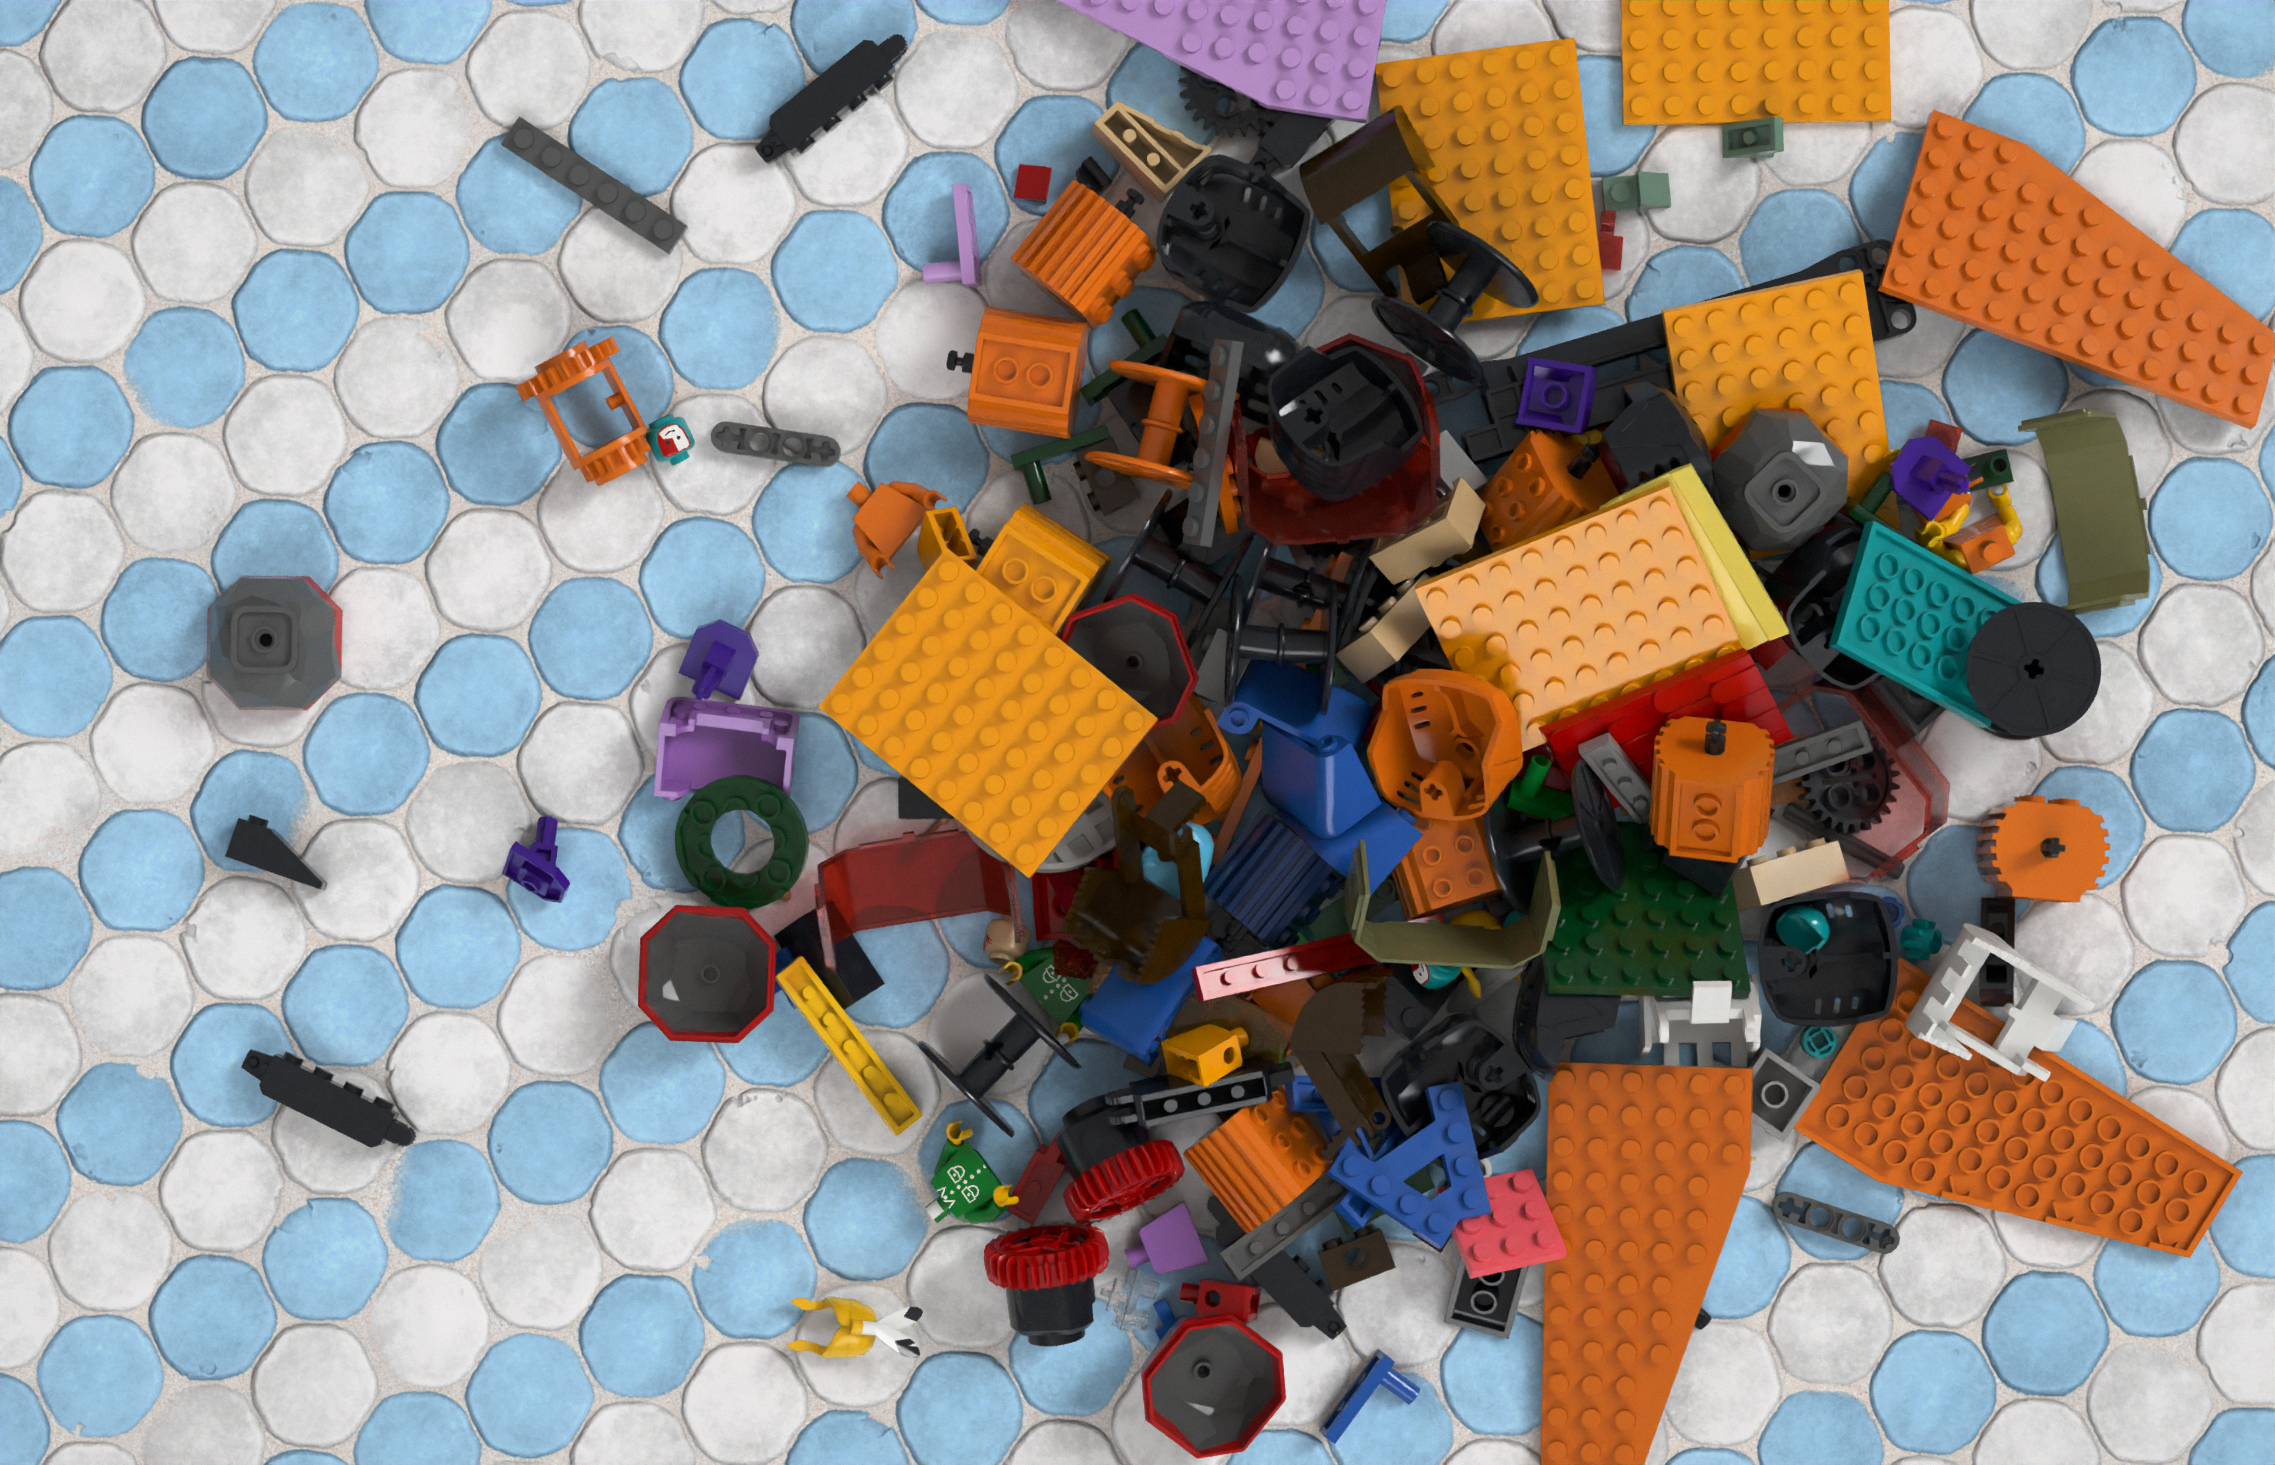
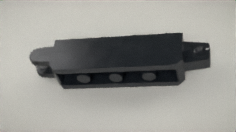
M894 34L890 36V39L887 38L878 46L874 41L863 40L770 116L769 122L771 131L755 147V150L764 162L769 165L789 152L792 156L797 152L801 155L816 144L814 140L816 136L823 131L828 134L841 124L842 120L840 117L848 110L855 112L868 101L866 96L875 88L881 91L894 80L892 75L896 71L893 65L901 59L902 55L907 53L908 44H906L905 37Z
M1280 111L1283 114L1282 117L1275 124L1272 121L1268 122L1257 135L1261 139L1258 142L1257 148L1259 149L1249 164L1266 171L1268 174H1272L1279 167L1282 170L1292 169L1336 119Z
M250 1049L243 1061L241 1068L261 1081L259 1086L263 1095L366 1146L376 1147L385 1144L386 1140L404 1147V1145L410 1146L411 1143L413 1144L416 1141L417 1132L412 1127H408L407 1124L397 1120L400 1113L392 1110L394 1107L392 1102L379 1096L372 1100L362 1095L364 1092L363 1088L346 1081L344 1085L332 1080L333 1073L318 1066L313 1071L303 1066L304 1059L286 1051L284 1056L281 1054L272 1056Z
M1260 1055L1242 1059L1243 1062L1239 1068L1206 1087L1172 1074L1129 1082V1088L1112 1091L1105 1095L1107 1105L1133 1103V1107L1110 1113L1108 1116L1109 1122L1113 1125L1137 1121L1139 1126L1149 1127L1265 1103L1273 1099L1272 1092L1277 1091L1279 1085L1295 1081L1293 1066L1290 1062L1274 1064L1273 1060H1264L1263 1056Z
M1213 1195L1207 1200V1210L1220 1223L1216 1227V1240L1226 1249L1246 1233L1216 1195ZM1282 1249L1250 1273L1300 1327H1311L1313 1325L1332 1340L1347 1327L1333 1307L1335 1303L1330 1297L1334 1292L1321 1279L1315 1283L1307 1275L1311 1268L1297 1254L1291 1258Z

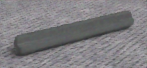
M1790 802L1786 806L1782 815L1786 820L1819 838L1824 837L1828 843L1838 840L1842 851L1895 880H1898L1905 869V865L1902 862L1848 832L1838 834L1836 827L1829 830L1824 829L1825 820L1815 823L1813 821L1815 814L1812 812L1806 813L1803 807L1794 802Z

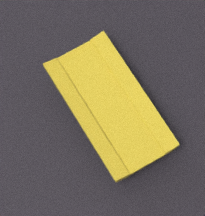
M1691 463L1675 468L1613 498L1599 507L1600 510L1669 482L1745 650L1747 651L1766 641L1789 634L1790 630Z

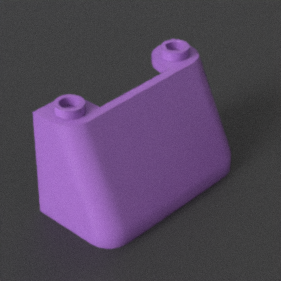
M688 697L668 699L659 722L653 796H661L668 801H678L688 795L690 788L700 790L716 779L732 775L759 777L775 784L790 796L799 731V715L785 709L705 699L701 701Z

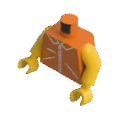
M1891 450L1882 459L1892 461L1900 450ZM1975 463L1970 465L1971 470L1966 475L1970 480L1969 488L1983 482L1982 474ZM1970 492L1960 495L1953 493L1932 521L1926 520L1911 507L1922 528L1919 532L1920 536L1925 534V536L1930 535L1932 537V540L1928 543L1929 547H1934L1940 539H1944L1959 531L1969 515V506L1972 501Z
M2001 484L2004 491L2000 495L1994 496L1991 490H1988L1991 503L1995 509L1999 510L1998 513L1987 516L1960 529L1951 536L1940 539L1934 547L1927 546L1932 537L1930 535L1925 536V534L1920 536L1919 532L1921 530L1914 525L1918 544L1927 546L1928 551L1970 574H1976L2015 555L2012 546L2017 544L2021 538L2023 528L2014 507L2011 505L2012 498L2005 484Z

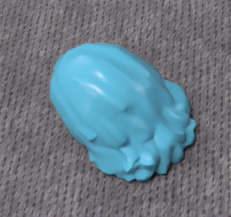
M1187 822L1186 825L1192 829L1193 840L1199 843L1204 883L1212 862L1214 842L1206 828ZM1182 828L1177 832L1178 835H1179V838H1180V836L1182 835V832H1183V829H1182ZM1147 845L1145 850H1141L1143 876L1180 900L1177 864L1173 861H1160L1157 851Z

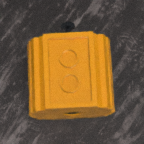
M1024 503L1014 512L995 540L988 536L982 540L979 538L980 531L974 528L968 533L972 545L978 547L977 554L984 557L976 572L1058 638L1069 615L1084 610L1103 580L1112 561L1109 555L1028 503Z

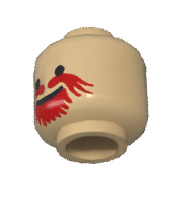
M1003 914L1001 919L990 921L987 925L983 942V950L989 956V961L1003 966L1023 956L1027 951L1030 931L1028 927L1021 923V918L1015 915Z

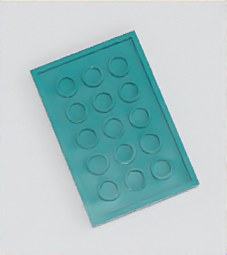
M1876 521L1865 522L1829 646L1981 728L1990 727L1992 721L1981 712L1968 686L1966 673L1968 652L1976 633L1991 616L2006 607L2022 602Z

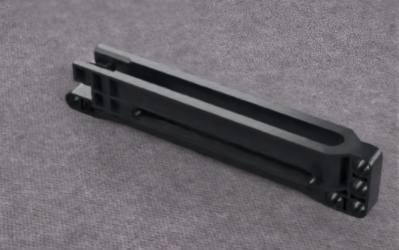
M1885 239L1871 241L1838 251L1800 272L1704 300L1708 301L1842 273L1843 271H1841L1839 266L1840 259L1850 258L1854 261L1856 269H1860L1863 272L1874 345L1904 336L1914 328L1917 321L1913 303L1894 296H1887L1883 292L1878 291L1885 264L1880 265L1874 262L1871 253L1873 249L1881 248L1888 255L1891 242ZM1894 312H1900L1906 316V328L1899 329L1892 324L1891 317ZM1662 313L1510 359L1482 361L1481 364L1484 370L1482 380L1478 383H1471L1470 387L1466 390L1457 389L1453 385V377L1442 371L1423 376L1424 382L1435 384L1439 392L1438 396L1433 399L1431 407L1465 398L1474 390L1479 389L1489 425L1461 434L1460 440L1464 452L1475 465L1511 455L1530 431L1534 430L1535 432L1537 429H1540L1515 424L1528 366L1527 357L1598 368L1667 347ZM1670 362L1596 384L1590 420L1585 432L1612 424L1624 411L1621 398V388L1624 385L1649 381L1668 389L1675 396ZM1415 387V394L1419 399V395L1417 394V389ZM1560 432V433L1563 435V437L1572 436V435H1568V434H1565V433H1563V432Z

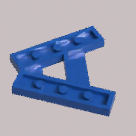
M1294 1075L1295 1081L1285 1084L1288 1112H1317L1329 1140L1332 1139V1135L1342 1128L1309 1076ZM1369 1077L1386 1103L1380 1085L1381 1077ZM1382 1112L1374 1113L1378 1123L1385 1122V1115ZM1392 1115L1391 1123L1381 1130L1384 1138L1374 1152H1372L1361 1127L1357 1128L1356 1133L1362 1139L1363 1144L1357 1145L1351 1138L1345 1144L1375 1163L1408 1140V1138ZM1347 1188L1333 1205L1335 1210L1355 1230L1362 1228L1377 1209Z
M1460 1081L1425 1089L1432 1123L1375 1163L1345 1144L1326 1175L1438 1249L1443 1247L1458 1221L1486 1216L1492 1213ZM1441 1156L1448 1189L1437 1197L1430 1200L1403 1182Z

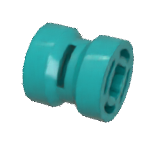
M1807 1026L1800 1034L1799 1043L1801 1049L1806 1054L1812 1057L1823 1058L1829 1056L1834 1051L1837 1045V1038L1835 1032L1830 1027Z

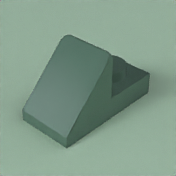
M1769 117L1722 125L1723 158L1774 157V153L1784 151L1783 118Z
M1637 172L1636 175L1601 179L1604 213L1671 207L1668 173Z

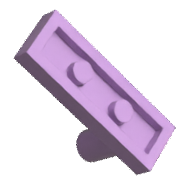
M966 183L953 184L960 260L923 264L924 283L932 284L962 280V285L968 288L982 286L972 187Z

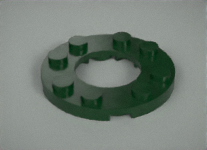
M732 775L708 783L688 801L677 821L675 851L679 865L689 883L711 898L710 901L724 907L754 909L775 902L798 881L807 862L809 837L805 820L799 808L782 789L759 777ZM736 809L748 810L757 814L758 817L770 826L774 837V852L768 864L761 870L749 874L737 873L724 867L716 858L711 845L712 830L716 821L724 813Z

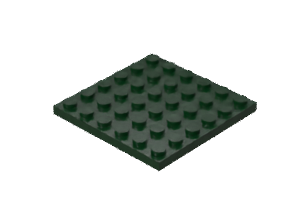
M1526 819L1524 828L1543 823L1545 819ZM1617 821L1625 860V878L1620 889H1610L1599 879L1590 863L1584 846L1563 852L1561 858L1551 855V860L1555 861L1561 909L1552 941L1548 940L1546 950L1542 953L1547 994L1692 997L1693 981H1732L1731 998L1749 997L1751 987L1732 880L1720 897L1662 863L1668 850L1665 846L1644 851L1639 839L1645 824H1638L1636 822ZM1542 858L1529 862L1533 891Z

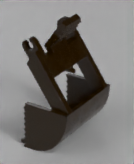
M1397 105L1302 163L1299 167V173L1305 194L1320 225H1329L1382 293L1385 296L1394 298L1399 296L1394 283L1387 276L1386 272L1400 265L1407 277V284L1412 294L1411 297L1418 305H1421L1436 296V291L1438 289L1442 290L1448 283L1440 257L1428 241L1426 228L1432 221L1447 222L1458 227L1460 225L1453 213L1419 171L1430 170L1435 165L1408 119L1407 114L1404 112L1402 105ZM1405 175L1433 213L1405 230L1401 226L1391 227L1390 231L1394 237L1368 251L1346 224V219L1342 213Z
M1178 780L1145 815V818L1136 813L1134 791L1126 785L1116 788L1111 796L1118 869L1084 868V875L1081 877V883L1075 892V898L1072 900L1069 914L1063 923L1062 932L1076 935V937H1071L1070 943L1079 949H1095L1100 951L1094 953L1092 958L1101 964L1122 966L1117 968L1115 973L1125 980L1134 981L1137 984H1153L1168 978L1194 953L1210 925L1211 920L1206 917L1199 843L1193 840L1192 829L1186 825L1188 820H1193L1194 815L1200 812L1201 807L1206 806L1207 800L1204 795ZM1182 828V829H1183V832H1182V835H1181L1180 838H1179V835H1178L1177 832ZM1139 840L1156 850L1160 861H1173L1177 864L1180 900L1143 876Z
M1371 964L1345 971L1307 1001L1300 1011L1292 1031L1290 1050H1293L1342 1128L1332 1135V1139L1321 1150L1322 1157L1327 1161H1330L1337 1155L1349 1138L1357 1145L1363 1144L1362 1139L1356 1133L1358 1127H1364L1368 1131V1136L1373 1138L1375 1135L1374 1129H1385L1392 1121V1114L1355 1056V1054H1361V1049L1364 1047L1361 1042L1364 1039L1363 1035L1386 1036V1031L1383 1028L1386 1022L1383 1019L1387 1016L1384 1012L1387 1007L1384 1003L1387 997L1384 993L1387 991L1385 984L1388 982L1387 977L1393 975V970L1385 969V965ZM1375 1112H1382L1385 1115L1384 1123H1377L1374 1120Z

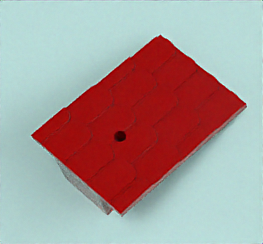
M1744 648L1538 728L1570 784L1574 764L1578 760L1583 759L1579 754L1578 745L1609 732L1652 785L1655 738L1657 735L1659 736L1661 727H1666L1667 721L1670 719L1678 720L1684 716L1753 723L1759 729H1766L1770 733V739H1773L1774 746L1794 738L1750 653ZM1605 786L1613 809L1622 806Z

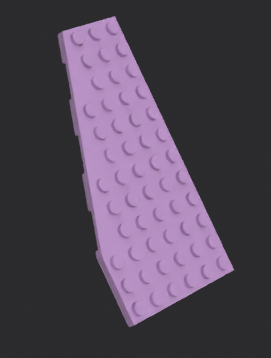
M1056 0L1070 7L1072 11L1116 33L1118 31L1163 54L1165 58L1255 100L1259 105L1267 109L1367 123L1387 0Z

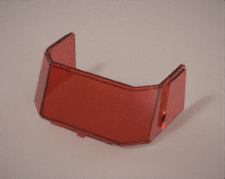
M1420 386L1421 419L1424 434L1418 451L1400 469L1382 481L1349 499L1336 502L1325 501L1308 493L1290 472L1266 474L1249 463L1240 402H1235L1230 427L1231 448L1238 496L1242 497L1245 525L1274 545H1301L1337 541V544L1349 543V540L1408 534L1437 508L1436 479L1441 478L1440 429L1432 393L1427 392L1426 386Z
M1822 678L1803 691L1795 690L1779 702L1777 707L1782 716H1785L1816 691L1844 696L1926 800L1923 834L1864 879L1866 884L1871 880L1877 883L1923 847L1921 842L1947 823L1950 783L1914 737H1910L1869 687L1872 684L1871 682L1861 688L1851 690L1837 686Z
M952 829L915 835L914 831L903 832V837L862 843L859 844V847L844 849L817 865L819 883L814 884L816 911L826 967H831L832 972L837 971L835 944L861 930L990 911L1012 917L1015 943H1020V937H1025L1014 866L1009 865L1008 862H1001L989 855L973 841L967 831L959 832V829Z

